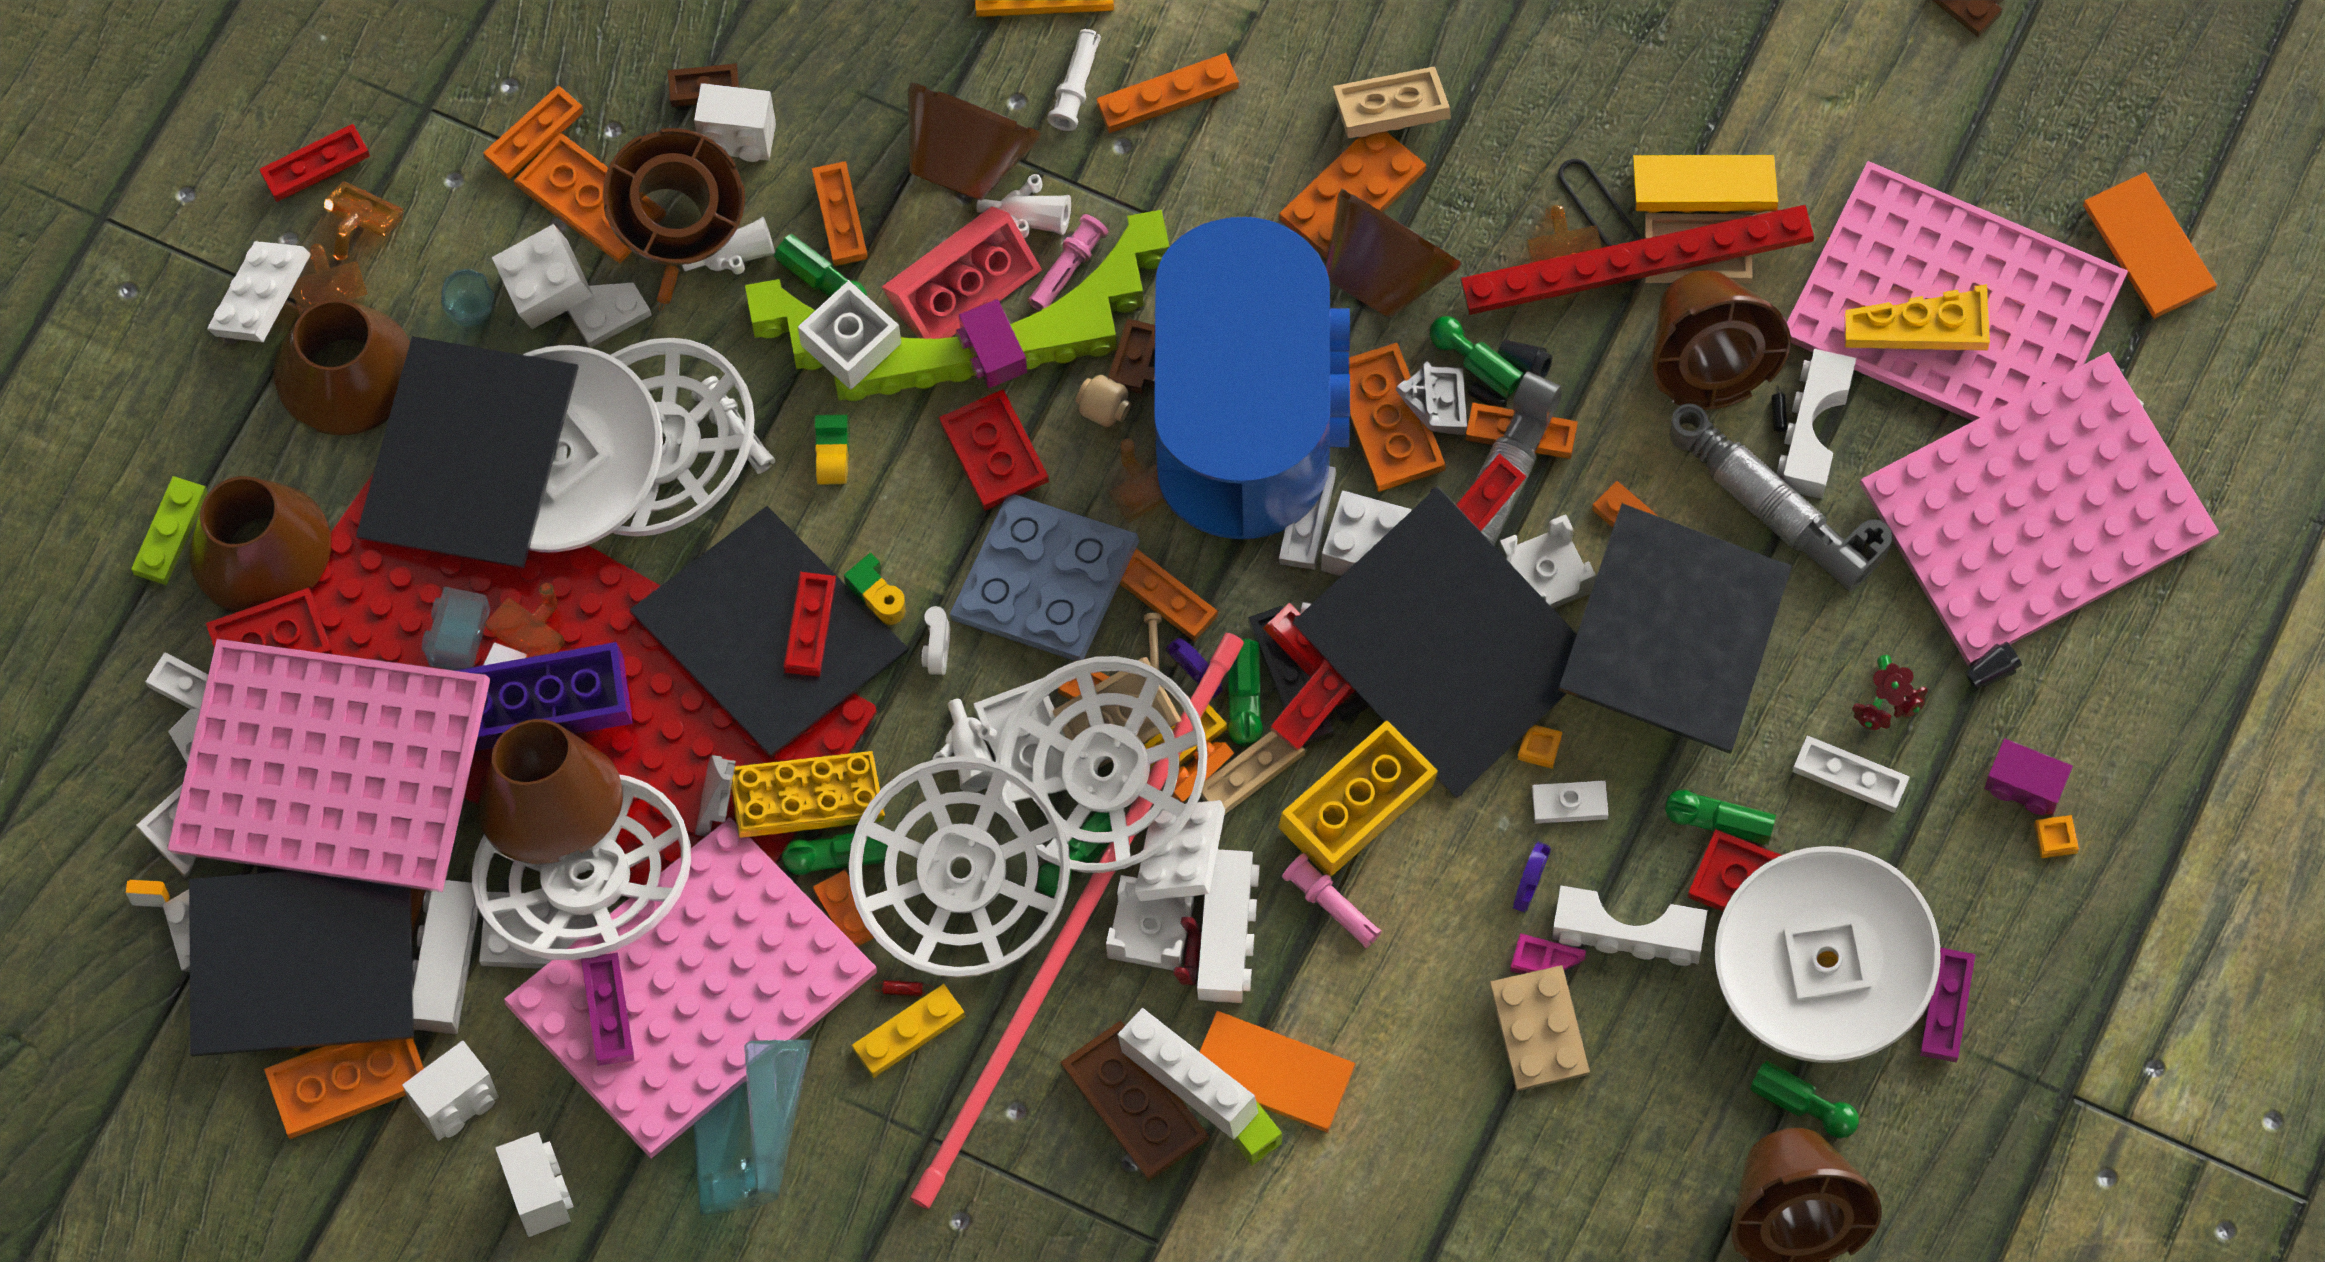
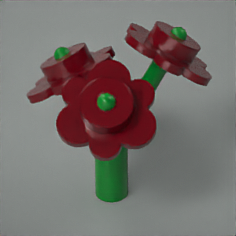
M1881 655L1877 659L1879 670L1873 675V682L1877 686L1873 705L1867 704L1865 706L1856 703L1852 707L1855 713L1854 718L1863 727L1870 730H1878L1880 727L1888 729L1891 725V715L1886 711L1879 710L1883 699L1886 698L1889 704L1894 705L1895 712L1893 715L1896 718L1901 716L1911 717L1923 708L1926 699L1925 695L1928 693V689L1925 686L1918 690L1913 689V686L1910 684L1913 681V672L1907 667L1899 668L1897 664L1892 663L1889 655Z

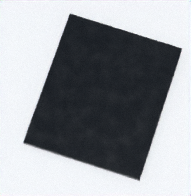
M412 336L356 537L362 540L524 568L579 366L573 363Z
M1622 503L1558 690L1731 754L1792 566Z
M768 506L764 507L630 609V614L770 758L909 651V648ZM800 572L836 576L820 677L784 673V662Z
M299 871L189 879L190 1055L192 1057L414 1039L411 888Z

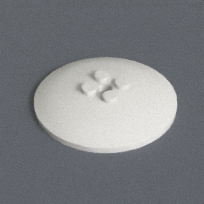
M558 345L523 354L573 363L579 366L557 449L562 446H569L571 453L564 461L558 462L555 459L553 461L529 549L530 551L561 552L581 548L606 537L618 529L634 514L648 495L659 470L662 456L663 438L660 416L650 392L640 378L624 363L602 351L583 346Z
M1820 846L1796 850L1779 856L1757 869L1739 886L1729 900L1718 926L1715 942V964L1720 989L1726 1003L1737 1020L1751 1035L1766 1046L1789 1057L1817 1063H1838L1864 1058L1877 1053L1896 1042L1914 1026L1924 1013L1935 991L1940 969V941L1936 922L1930 907L1919 890L1903 873L1880 858L1862 851L1843 847ZM1824 951H1831L1838 956L1839 960L1835 966L1825 968L1817 962L1818 955Z

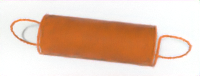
M672 265L665 267L657 301L661 304L663 303L664 306L671 302L679 269Z

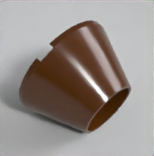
M910 82L909 84L910 173L955 192L982 201L1039 141L1042 134L1033 128L1017 124V121L940 91L934 92L927 89L926 86Z
M664 128L658 132L634 138L616 154L605 176L603 205L612 230L620 241L634 253L661 264L684 265L699 262L714 255L731 240L743 216L745 189L736 169L737 165L719 144L694 131L680 128ZM670 189L679 191L696 204L700 211L701 219L686 228H665L648 218L641 207L640 200L656 190Z
M1341 188L1337 197L1325 267L1331 283L1390 319L1459 269L1462 262L1390 216Z
M1712 270L1689 273L1673 282L1661 298L1651 362L1653 378L1660 392L1669 396L1673 403L1679 406L1695 404L1703 410H1712L1737 404L1752 397L1751 391L1761 385L1765 380L1770 383L1781 371L1790 351V329L1782 313L1775 306L1726 275Z
M340 299L318 302L309 307L299 317L278 349L274 363V382L278 396L285 409L294 419L316 428L317 432L330 435H353L371 430L389 419L410 341L403 329L392 318L376 309ZM352 339L366 344L363 351L347 364L337 367H324L312 363L316 354L323 347L334 341Z
M238 476L227 479L216 485L208 493L200 509L189 554L194 579L212 602L235 613L308 587L312 589L321 578L329 561L332 543L330 527L317 503L310 496L294 487L250 476ZM260 518H272L267 529L257 538L242 544H228L233 534L247 522Z
M544 719L527 720L510 727L495 743L478 801V818L489 843L505 856L532 864L560 862L559 857L578 850L582 854L589 850L611 830L622 808L623 786L615 765L600 750L553 721ZM551 774L550 776L544 779L533 781L539 777Z
M1804 1128L1784 1129L1763 1137L1750 1149L1747 1155L1731 1225V1238L1736 1252L1739 1251L1746 1258L1747 1262H1830L1829 1260L1847 1251L1852 1256L1870 1241L1881 1222V1202L1874 1187L1820 1134Z

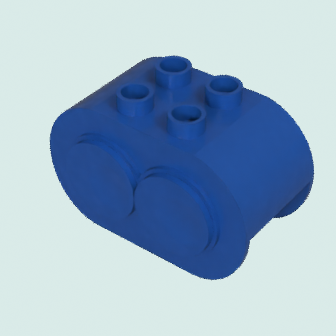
M1231 217L1197 226L1179 237L1167 249L1156 273L1155 434L1159 488L1168 506L1183 521L1200 531L1231 539L1266 537L1283 531L1290 524L1301 520L1315 506L1322 495L1329 474L1330 447H1349L1350 309L1330 308V281L1320 256L1303 237L1276 222L1255 217Z

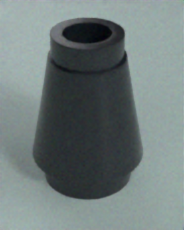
M1508 339L1501 343L1498 354L1524 375L1529 371L1545 378L1553 361V356L1547 353L1546 348Z
M2006 641L2001 645L1996 643L1969 670L1965 671V674L1972 686L1978 690L1981 687L2016 674V669L2021 667L2022 663L2014 649Z

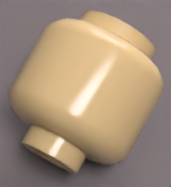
M1104 375L1095 376L1093 379L1087 378L1076 397L1080 414L1103 427H1110L1117 420L1123 422L1131 408V403L1127 401V388Z

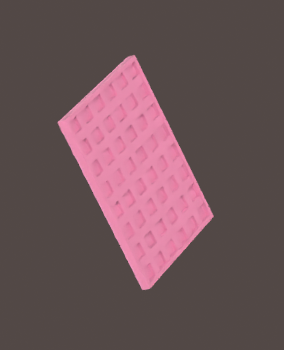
M1868 161L1787 324L1790 329L1791 343L1811 352H1814V349L1856 358L1855 371L1975 421L2084 365L2126 279L2128 271ZM1987 284L1990 336L1988 351L1845 348V310L1890 302L1892 305L1907 303L1909 298L1923 296L1925 300L1941 297L1943 292L1958 289L1959 293L1973 291L1975 286Z
M2109 352L1864 477L1859 483L1881 521L1891 529L1894 543L1968 667L1976 663L1996 643L2001 645L2007 641L2011 645L2214 539L2220 533Z
M217 639L167 850L175 854L443 892L490 678L482 674Z
M729 817L691 848V865L688 879L679 899L670 912L653 929L636 941L616 951L606 953L618 952L634 1052L633 1061L597 1066L581 959L552 960L508 995L504 1001L505 1005L652 1159L877 973V969L750 837L739 838L737 824ZM681 857L660 873L657 887H674L680 873ZM630 897L610 913L611 919L614 920L622 915L638 899ZM649 900L647 905L634 918L616 929L618 936L631 931L648 919L663 904V901ZM602 935L578 939L567 949L594 946L605 941Z

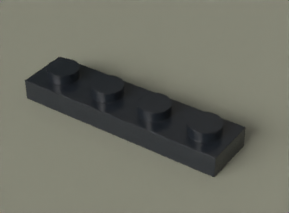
M1279 606L1248 617V623L1256 642H1259V650L1282 707L1285 709L1311 677L1263 629L1283 609V606ZM1328 716L1302 745L1303 747L1334 737V731Z

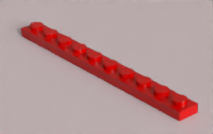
M1806 205L1467 276L1461 278V286L1468 313L1472 315L1810 243L1814 241V233Z
M1499 453L1458 501L1456 506L1482 531L1527 476ZM1325 660L1269 729L1295 751H1298L1351 688L1350 685Z

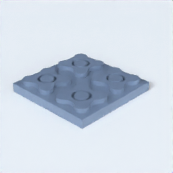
M1014 494L1004 500L950 612V616L953 621L1074 661L1083 660L1140 541L1138 534Z

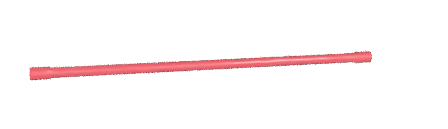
M1224 634L1210 660L1209 667L1190 699L1200 718L1224 675L1230 670L1244 645L1243 640L1234 634ZM1183 711L1180 717L1182 721L1177 723L1173 729L1175 738L1193 731L1191 721L1185 711ZM1168 758L1155 762L1149 773L1147 784L1158 790H1161L1167 779ZM1139 796L1125 815L1127 826L1141 819L1150 810L1153 803ZM1135 835L1129 837V846ZM1114 842L1109 844L1099 863L1116 861ZM1115 871L1092 874L931 1165L924 1171L910 1196V1200L918 1206L930 1209L945 1182L947 1172Z

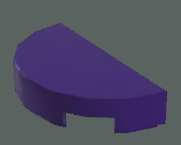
M1176 638L1167 645L1166 652L1199 685L1209 664L1189 643L1183 639ZM1221 683L1214 693L1213 699L1223 692Z
M1541 842L1536 843L1522 875L1513 909L1524 913L1526 910L1528 911L1551 853L1549 845Z

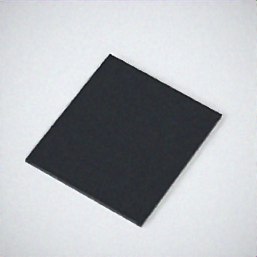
M1438 486L1432 489L1425 499L1302 614L1296 616L1291 623L1383 722L1387 720L1438 770L1436 778L1455 799L1462 796L1463 792L1567 694L1559 691L1558 688L1577 635Z

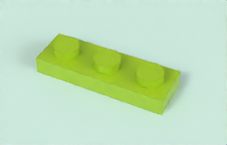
M175 476L172 477L131 568L134 575L167 585L203 501L207 496L206 486Z

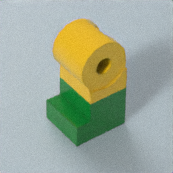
M815 415L817 485L847 484L850 437L848 415Z
M870 552L844 574L845 585L884 624H897L904 618L906 612L904 594L896 586L888 585L880 576V561Z

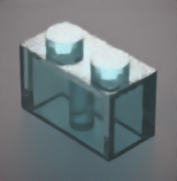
M444 586L441 598H436L433 603L431 616L434 622L431 631L426 630L422 640V651L425 652L429 666L453 671L474 666L490 613V606L486 595Z

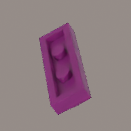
M1940 947L1939 976L1935 991L1928 1004L1920 1056L1957 1063L1976 954Z
M618 952L591 958H581L597 1066L633 1061L634 1052Z

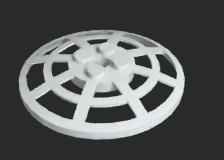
M660 338L632 344L611 354V356L626 366L641 359L656 355H666L665 375L642 380L648 391L663 388L662 402H655L661 420L662 437H666V441L662 446L659 470L648 495L636 510L631 526H620L612 532L614 534L626 536L656 535L674 530L695 520L712 508L727 493L738 478L748 458L753 441L755 423L753 402L749 390L735 367L723 355L707 345L688 339ZM680 355H690L706 360L718 367L725 375L710 390L706 385L695 379L679 375ZM735 385L745 409L744 434L728 436V420L720 401ZM678 388L693 391L704 398L690 413L676 404ZM713 410L718 424V438L701 439L698 423ZM562 446L556 450L555 461L561 462L567 459L568 446ZM740 449L729 473L720 485L708 495L703 487L718 470L725 451ZM715 452L707 469L696 480L689 471V468L694 463L698 453ZM678 479L685 488L684 491L677 495L655 501L661 484ZM690 497L697 503V506L678 517L646 526L651 511L671 508L688 500Z
M1118 656L1093 657L1075 661L1056 669L1041 679L1023 696L1012 711L1002 731L996 752V762L1011 768L1014 747L1021 729L1040 739L1033 760L1032 784L1042 792L1052 806L1053 804L1048 794L1067 790L1071 797L1079 803L1067 821L1055 810L1063 825L1067 842L1069 843L1072 838L1090 843L1114 842L1116 861L1085 863L1070 859V870L1083 873H1105L1125 869L1148 859L1163 849L1181 831L1191 817L1201 796L1207 768L1205 732L1200 717L1189 697L1173 680L1156 668L1137 660ZM1123 671L1138 674L1147 679L1139 698L1120 693L1097 694L1091 673ZM1077 679L1083 699L1064 709L1052 720L1049 726L1030 716L1035 707L1052 691L1068 681ZM1159 686L1169 691L1181 704L1191 721L1193 731L1175 738L1167 721L1151 706ZM1119 705L1132 708L1133 710L1125 726L1122 727L1115 724H1105L1101 706ZM1085 711L1087 712L1090 727L1077 735L1073 741L1059 733L1073 718ZM1146 716L1157 726L1165 743L1146 749L1141 740L1136 736ZM1197 745V776L1191 796L1187 804H1184L1171 797L1179 774V753ZM1052 746L1065 753L1062 762V776L1045 780V763L1049 749ZM1168 758V775L1164 789L1160 791L1147 784L1150 764ZM1107 759L1113 760L1114 769L1112 773L1106 777H1099L1098 767L1100 763ZM1007 780L999 801L1008 806L1021 819L1015 801L1030 799L1031 797L1018 786L1011 787V782ZM1139 796L1154 804L1151 810L1141 819L1127 826L1124 812L1125 807L1133 803ZM1163 810L1178 817L1173 826L1157 842L1140 853L1131 856L1129 837L1148 827ZM1091 811L1109 813L1111 832H1091L1082 830L1080 827ZM1009 823V825H1010L1012 831H1013V832L1018 836V838H1019L1018 833H1017L1016 830L1012 827V825ZM1055 838L1052 839L1047 847L1043 844L1035 846L1037 855L1060 867L1058 846Z
M967 756L944 757L918 764L899 774L885 785L869 803L858 822L851 843L849 859L850 887L856 908L866 928L877 942L894 957L917 970L937 976L956 978L980 976L1000 970L1020 960L1036 947L1050 931L1062 909L1068 891L1070 875L1069 846L1063 825L1053 806L1042 792L1022 774L1003 764L984 758ZM968 769L984 771L993 775L985 795L964 791L940 795L932 774L946 770ZM917 780L919 781L927 801L910 811L899 823L895 832L874 823L880 811L892 797L907 785ZM1007 780L1021 788L1036 802L1044 812L1049 824L1029 832L1019 816L999 801ZM967 803L980 805L981 807L974 824L969 825L952 824L945 806ZM932 812L938 831L933 833L924 845L905 837L918 820L927 813ZM994 812L1000 814L1012 825L1019 838L999 846L997 841L987 832ZM870 837L888 845L884 866L887 890L866 897L863 887L862 862L864 847L867 838ZM1053 838L1056 839L1060 863L1058 888L1054 899L1035 892L1038 878V856L1035 846ZM899 850L918 858V879L898 886L896 875ZM1025 851L1027 857V877L1023 887L1005 879V860ZM964 858L970 861L972 868L967 877L959 879L953 876L951 868L956 860ZM925 893L937 905L929 926L920 921L910 911L904 900ZM999 893L1017 900L1018 902L1011 912L1000 922L992 926L985 906L991 903ZM893 904L902 919L916 932L923 935L914 955L903 950L888 937L877 923L872 911ZM1028 905L1048 913L1043 923L1026 942L1013 952L1003 956L996 936L1004 933L1014 925L1025 912ZM951 912H971L978 932L959 935L945 933L943 929ZM937 942L958 946L982 942L989 962L976 966L953 967L928 962Z
M619 775L623 786V803L620 814L611 830L589 850L582 854L578 850L559 857L560 862L532 864L509 858L495 849L484 834L476 851L472 867V889L476 904L486 924L501 940L513 948L532 956L551 960H578L581 958L597 957L616 951L636 941L653 929L670 912L679 899L688 879L691 865V843L685 823L675 805L662 792L648 783L630 776ZM633 797L640 798L657 808L669 820L672 827L653 839L652 835L643 825L627 816ZM621 828L634 834L643 843V846L625 854L615 840ZM678 840L681 848V868L673 888L657 887L661 873V857L659 852ZM495 852L514 861L509 876V893L511 897L488 901L486 878L490 861ZM649 858L650 873L647 884L630 883V867ZM525 866L539 871L542 888L522 894L521 880ZM587 870L594 871L592 876L587 879L580 880L576 878L579 873L586 872ZM621 896L638 899L622 915L614 920L611 919L607 908L614 904ZM649 900L663 901V904L648 919L631 931L618 936L616 929L634 918L647 905ZM549 901L559 911L551 923L546 924L535 917L527 907ZM516 910L529 926L542 934L532 945L516 939L508 934L498 923L494 914ZM593 914L598 924L596 927L587 929H564L573 915ZM602 935L605 941L594 946L576 949L549 948L557 938L584 939Z

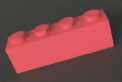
M991 206L883 285L882 289L897 314L918 338H950L956 334V329L960 328L959 314L996 299L1001 301L1042 271V268L1011 215Z

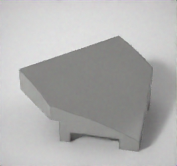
M1426 361L1422 365V369L1409 380H1404L1397 386L1396 391L1430 431L1465 435L1467 419L1463 368L1431 367V364Z
M715 755L710 757L695 835L706 837L711 832L712 821L725 822L736 761L722 759L721 756Z

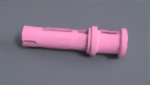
M1083 214L1080 218L1081 224L1072 237H1067L1064 240L1063 252L1027 300L1037 311L1052 304L1080 263L1090 260L1092 257L1091 251L1100 238H1105L1108 235V229L1096 218Z
M1305 853L1301 854L1285 870L1282 878L1285 881L1291 880L1306 894L1305 899L1308 902H1317L1350 932L1364 948H1368L1371 945L1370 942L1374 943L1382 931L1332 886L1333 881H1331V877L1328 874L1322 875L1308 862L1309 857Z

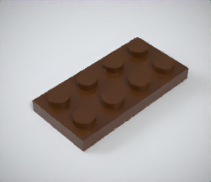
M1120 1020L1060 1062V1065L1144 1178L1149 1182L1209 1140V1135L1179 1096L1122 1052L1118 1033L1125 1025Z

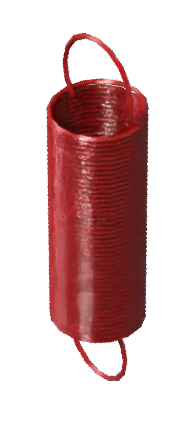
M884 980L881 983L884 985V990L882 986L881 991L886 995L922 996V985L925 984L914 981Z

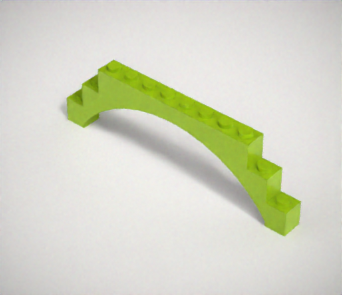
M1162 210L1127 216L1128 226L1116 246L1099 267L1080 285L1050 306L1027 318L1010 324L1025 354L1027 369H1033L1042 363L1053 361L1067 363L1076 357L1086 355L1094 357L1104 356L1110 351L1117 350L1116 332L1111 312L1126 313L1135 310L1137 307L1144 306L1143 288L1138 268H1158L1163 255L1170 247ZM780 279L745 285L754 337L775 338L782 333L790 332L796 369L814 370L822 367L823 365L801 346L798 326L816 310L803 304L781 287ZM901 337V344L851 390L834 375L838 401L845 399L848 401H858L867 395L878 393L892 395L898 393L901 389L911 387L929 388L938 382L949 380L953 382L966 381L971 376H975L970 364V359L973 358L969 348H962L958 337L940 339Z

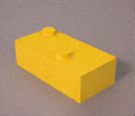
M1386 720L1281 813L1278 828L1309 857L1324 875L1328 874L1331 877L1434 786L1438 770Z

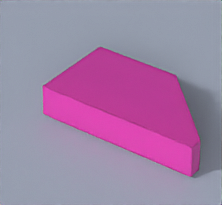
M1520 933L1510 971L1526 974L1563 965L1565 971L1585 960L1586 950Z

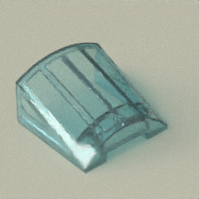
M812 1040L748 1041L745 1043L747 1080L693 1124L700 1215L753 1208L774 1202L779 1198Z

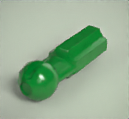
M792 233L786 236L776 248L773 257L815 290H821L828 297H831L848 281L847 278L834 269V266ZM849 280L868 297L867 291L861 283Z
M1442 316L1434 320L1430 326L1429 335L1432 343L1441 350L1455 349L1464 357L1463 366L1505 399L1517 390L1524 377L1521 371L1485 343L1473 344L1464 337L1463 327L1457 319L1450 316Z
M1241 639L1244 645L1228 671L1229 723L1227 731L1234 743L1242 747H1249L1259 741L1264 729L1261 721L1259 642L1252 641L1251 639Z
M1688 789L1673 791L1668 796L1665 806L1667 817L1675 824L1690 825L1710 831L1717 829L1737 838L1767 846L1769 845L1776 814L1698 795Z
M1094 811L1080 829L1091 832H1111L1112 826L1109 813ZM1072 838L1068 843L1069 857L1071 860L1092 863L1109 843H1090ZM1046 862L1038 869L1037 888L1046 896H1055L1060 871L1059 866ZM1070 870L1068 888L1071 884V872L1073 870Z
M855 833L835 835L832 838L810 841L802 839L791 841L782 852L783 865L789 872L795 875H804L811 871L849 868L851 843ZM868 837L864 847L862 866L885 863L888 845Z
M1767 1060L1762 1064L1751 1084V1091L1798 1117L1807 1113L1822 1121L1825 1131L1832 1137L1838 1139L1847 1138L1854 1134L1859 1125L1858 1113L1852 1105L1842 1101L1830 1103L1816 1095L1815 1086Z

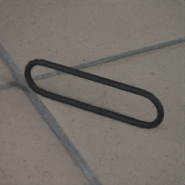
M1570 159L1561 165L1558 171L1561 184L1606 247L1612 246L1564 178V170L1571 164H1580L1586 168L1632 232L1635 241L1641 240L1637 230L1586 161Z

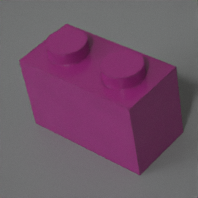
M998 299L959 314L960 328L956 329L958 340L963 349H970L973 356L970 359L972 370L977 379L983 377L988 389L1027 373L1025 354Z
M2004 738L1984 789L1990 791L1997 799L2003 801L2013 800L2023 804L2027 810L2034 814L2053 816L2068 782L2073 765Z

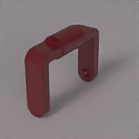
M1185 916L1181 917L1180 922L1188 933L1184 968L1175 967L1173 974L1182 985H1195L1199 969L1202 929L1194 918Z

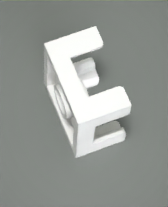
M1566 514L1549 522L1548 533L1518 545L1516 535L1500 540L1499 552L1552 608L1591 594L1596 574L1589 561L1585 562V565L1583 564L1572 542L1573 528Z
M1121 875L1117 892L1118 905L1113 928H1109L1106 942L1107 958L1168 970L1181 967L1188 933L1180 922L1181 917L1192 916L1194 896L1139 901L1135 893L1138 878Z

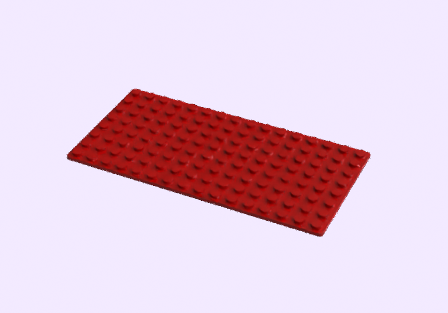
M373 473L331 531L332 543L328 564L319 581L312 589L310 588L333 655L455 671L483 666L494 642L525 653L528 657L617 642L624 657L633 724L582 732L575 735L604 753L613 762L619 775L630 776L643 781L662 792L675 805L687 829L691 848L705 838V836L695 835L707 766L712 755L736 761V767L850 754L876 715L875 705L854 693L770 758L630 614L632 607L661 585L589 545L561 552L529 550L525 567L518 568L358 539L356 534ZM493 748L474 751L464 798L478 805ZM551 774L539 777L533 781L544 779L550 776ZM730 791L725 821L730 817L736 823ZM633 797L627 816L643 825L652 835L653 839L672 827L669 820L657 808L640 798ZM712 821L711 832L723 822ZM621 828L615 840L625 854L643 846V843L634 834ZM798 831L752 836L750 838L777 865L782 857L784 848L789 842L793 841ZM678 840L659 852L661 872L681 857V848ZM649 858L630 867V883L647 884L650 873Z

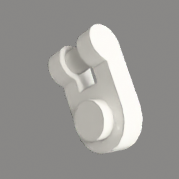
M934 606L929 608L924 616L930 637L929 646L924 645L922 649V667H928L930 675H945L951 628L945 611L941 607Z

